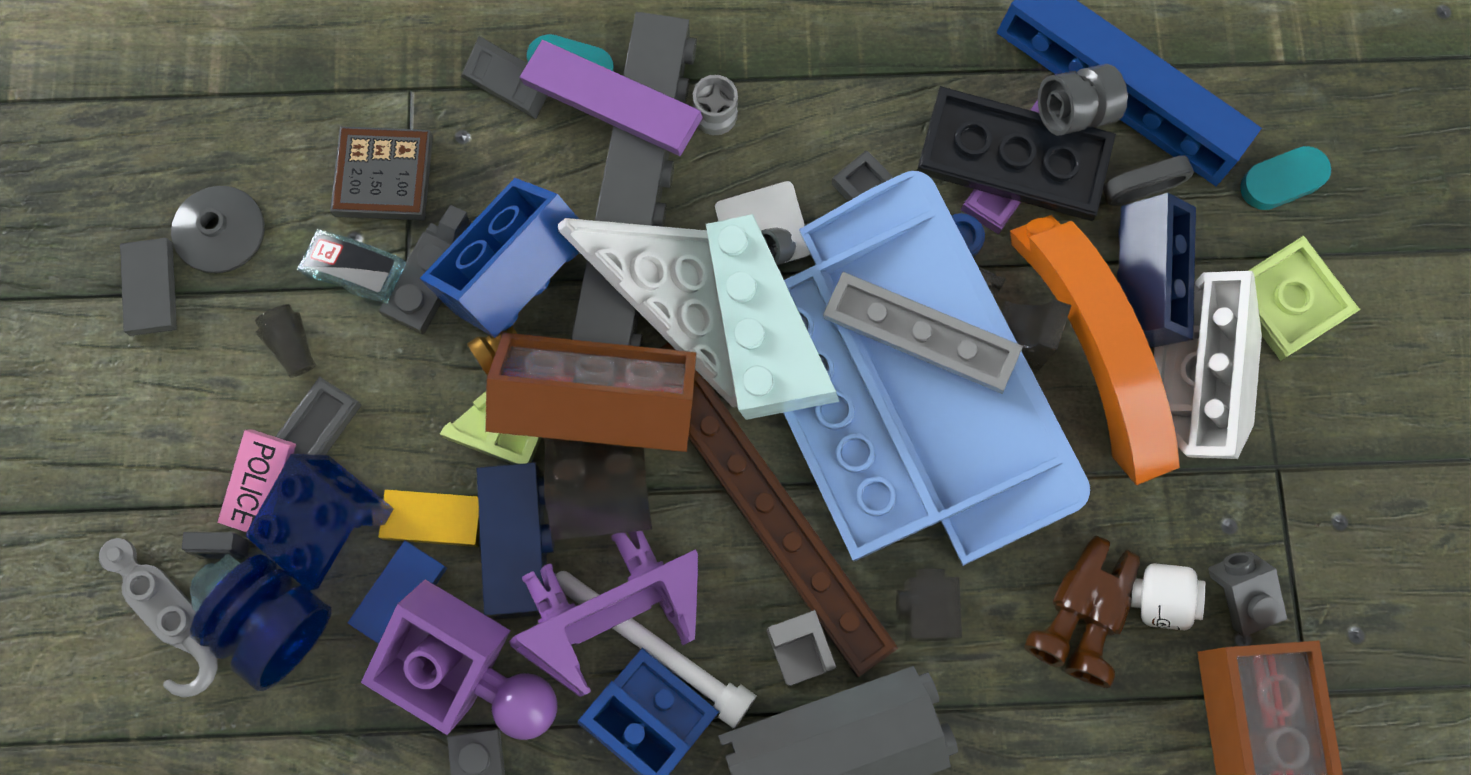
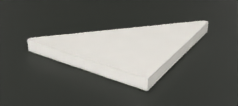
M565 218L558 224L559 232L676 350L697 352L695 370L732 407H738L707 230Z

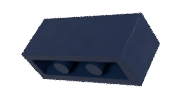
M1170 193L1121 206V221L1118 231L1120 249L1117 281L1134 310L1150 348L1193 340L1196 207Z
M536 463L477 468L484 615L492 620L538 616L540 613L522 577L533 571L544 586L540 570L547 565V553H554L552 523L545 524L544 505L551 504L549 476H542L541 470Z

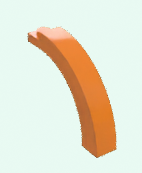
M1052 215L1033 219L1028 224L1010 230L1012 246L1035 269L1050 288L1068 317L1084 350L1103 403L1110 435L1112 458L1136 485L1180 468L1172 414L1154 356L1133 308L1098 250L1073 221L1060 224Z

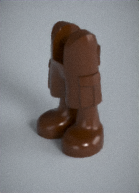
M1095 535L1086 545L1074 569L1069 570L1055 594L1053 604L1058 611L1056 618L1046 630L1032 631L1027 637L1024 648L1040 661L1050 666L1062 667L1070 652L1069 643L1078 620L1083 619L1087 626L1064 671L1066 674L1089 684L1110 688L1115 679V670L1103 659V647L1107 635L1121 633L1128 612H1130L1132 600L1130 594L1139 570L1140 556L1126 550L1119 558L1111 575L1101 570L1109 551L1110 541Z

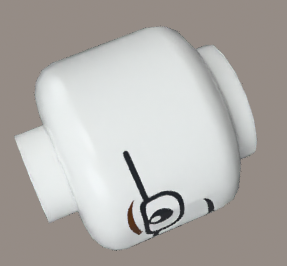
M1153 563L1145 569L1144 579H1135L1132 588L1131 607L1141 608V618L1147 626L1188 630L1193 626L1195 619L1203 620L1206 582L1198 580L1196 572L1190 567Z

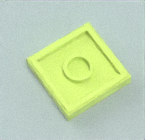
M1302 236L1248 270L1252 271L1255 277L1262 337L1280 361L1360 310L1305 236Z

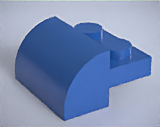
M641 648L618 677L609 683L580 717L578 724L638 775H670L719 711L646 650Z

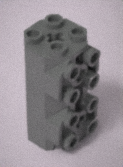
M914 666L719 735L722 746L732 743L734 749L733 753L725 755L731 775H930L951 767L949 756L958 753L957 743L949 724L946 722L940 725L933 704L939 702V696L929 672L918 675Z

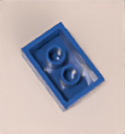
M514 178L419 279L455 315L496 338L500 332L507 330L515 323L518 313L533 297L541 294L548 287L550 278L558 269L579 253L558 230V224L565 218H579L557 193Z

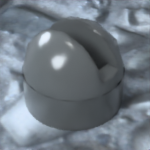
M777 227L761 230L776 265L789 261L796 249V243L792 242L791 233L788 230Z

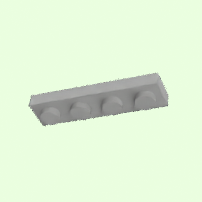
M842 272L823 313L824 319L1001 394H1003L1023 346L845 272Z

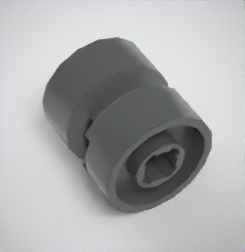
M1108 63L1080 69L1078 72L1070 71L1047 76L1042 81L1038 91L1039 114L1046 128L1055 135H1064L1085 130L1087 127L1092 128L1115 123L1123 117L1127 108L1128 94L1126 83L1117 68Z

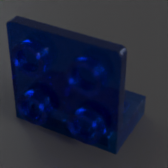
M291 454L251 523L246 537L306 590H317L353 528H361L366 525H385L394 508L329 455Z

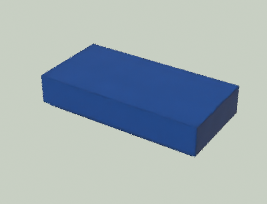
M404 540L347 623L379 644L397 604L425 579L437 585L447 567Z

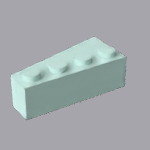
M753 214L706 224L739 412L745 420L839 402L836 390Z

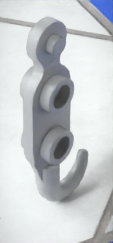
M121 538L110 539L100 549L99 562L107 571L119 573L122 576V595L125 601L157 638L164 643L190 653L199 664V673L194 681L182 685L168 679L163 684L164 688L171 694L180 697L196 696L203 692L214 681L218 663L217 655L211 644L207 641L197 608L163 570L152 565H140L137 561L136 548L131 542Z

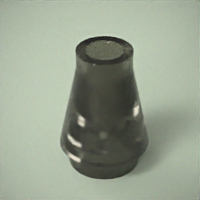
M290 304L270 309L255 319L259 328L256 331L257 336L285 368L290 378L300 376L316 366L311 356L301 315L298 312L294 313Z

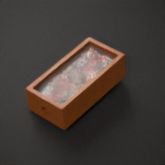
M503 333L487 377L485 432L687 452L697 352Z
M1319 640L1223 647L1197 652L1216 775H1343Z

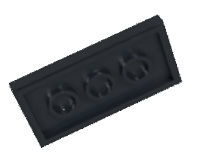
M940 86L917 171L946 182L1093 221L1097 216L1116 133L1087 127L1085 130L1055 135L1043 124L1038 112Z

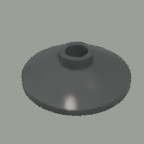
M213 186L194 193L182 203L172 222L171 237L176 252L189 266L205 273H225L241 267L256 254L263 241L265 222L261 209L248 194L229 186ZM219 218L218 225L215 228L206 229L207 224L211 220Z

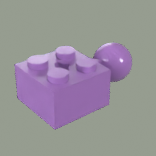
M426 579L397 604L361 681L365 686L446 735L451 732L473 706L477 696L492 704V715L498 728L507 736L518 740H529L542 735L552 725L557 713V697L551 685L542 677L522 673L506 678L492 669L511 630Z

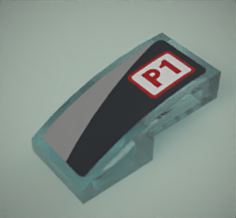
M317 229L297 270L308 278L342 286L353 295L388 303L407 262L398 256L365 243Z

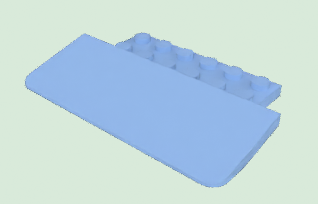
M908 171L869 189L799 229L815 265L785 279L784 282L836 390L839 402L784 412V415L854 562L941 521L962 566L1077 512L1086 504L1090 495L1089 481L1022 351L1003 394L824 319L823 313L842 272H845L1017 343L934 181L927 174L919 171Z

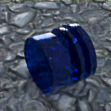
M258 554L236 566L215 586L195 614L190 627V635L199 645L209 647L210 653L216 658L225 659L233 655L230 662L231 670L255 690L265 691L285 678L313 648L329 622L332 607L307 587L300 585L290 589L292 575L282 569L277 570V564L263 554Z

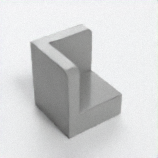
M815 610L768 627V637L784 681L788 686L836 668Z

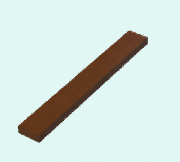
M669 342L659 348L676 350ZM695 370L688 439L810 612L816 611L822 629L856 677H860L898 649L897 645L710 384Z

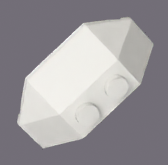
M1252 271L1203 272L1194 282L1193 340L1155 347L1154 359L1167 395L1175 427L1177 446L1187 457L1238 459L1254 426L1262 338L1255 277Z

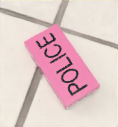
M252 429L244 430L217 523L262 538L270 535L296 447L295 443Z

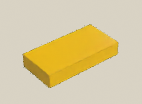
M385 490L378 538L392 541L405 540L407 542L478 547L480 525L477 496Z

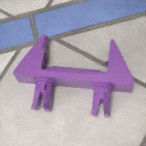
M640 522L628 529L631 540L625 531L621 530L612 535L611 538L615 541L631 574L627 578L628 582L578 606H575L574 603H568L554 574L551 563L545 565L540 570L544 586L533 571L522 577V580L526 583L542 618L538 620V625L515 635L509 641L510 646L573 693L582 697L590 693L591 690L580 671V664L571 646L572 644L576 646L651 609V606L658 602L668 620L674 625L681 639L682 646L695 640L698 553L696 549L664 564L663 561L657 562L641 529Z

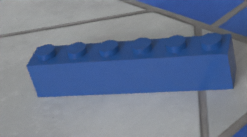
M1014 0L996 32L1054 74L1070 71L1078 72L1080 69L1107 63L1115 66L1123 76L1128 94L1127 108L1120 120L1171 156H1187L1194 172L1216 187L1238 162L1262 129L1259 125L1077 0Z

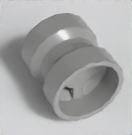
M721 75L706 76L695 85L693 90V107L700 110L703 117L698 128L704 133L713 136L729 132L734 127L738 116L737 88L727 77Z

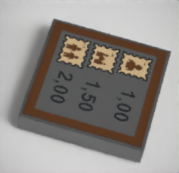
M340 126L330 207L332 215L334 217L425 221L433 144L431 131Z

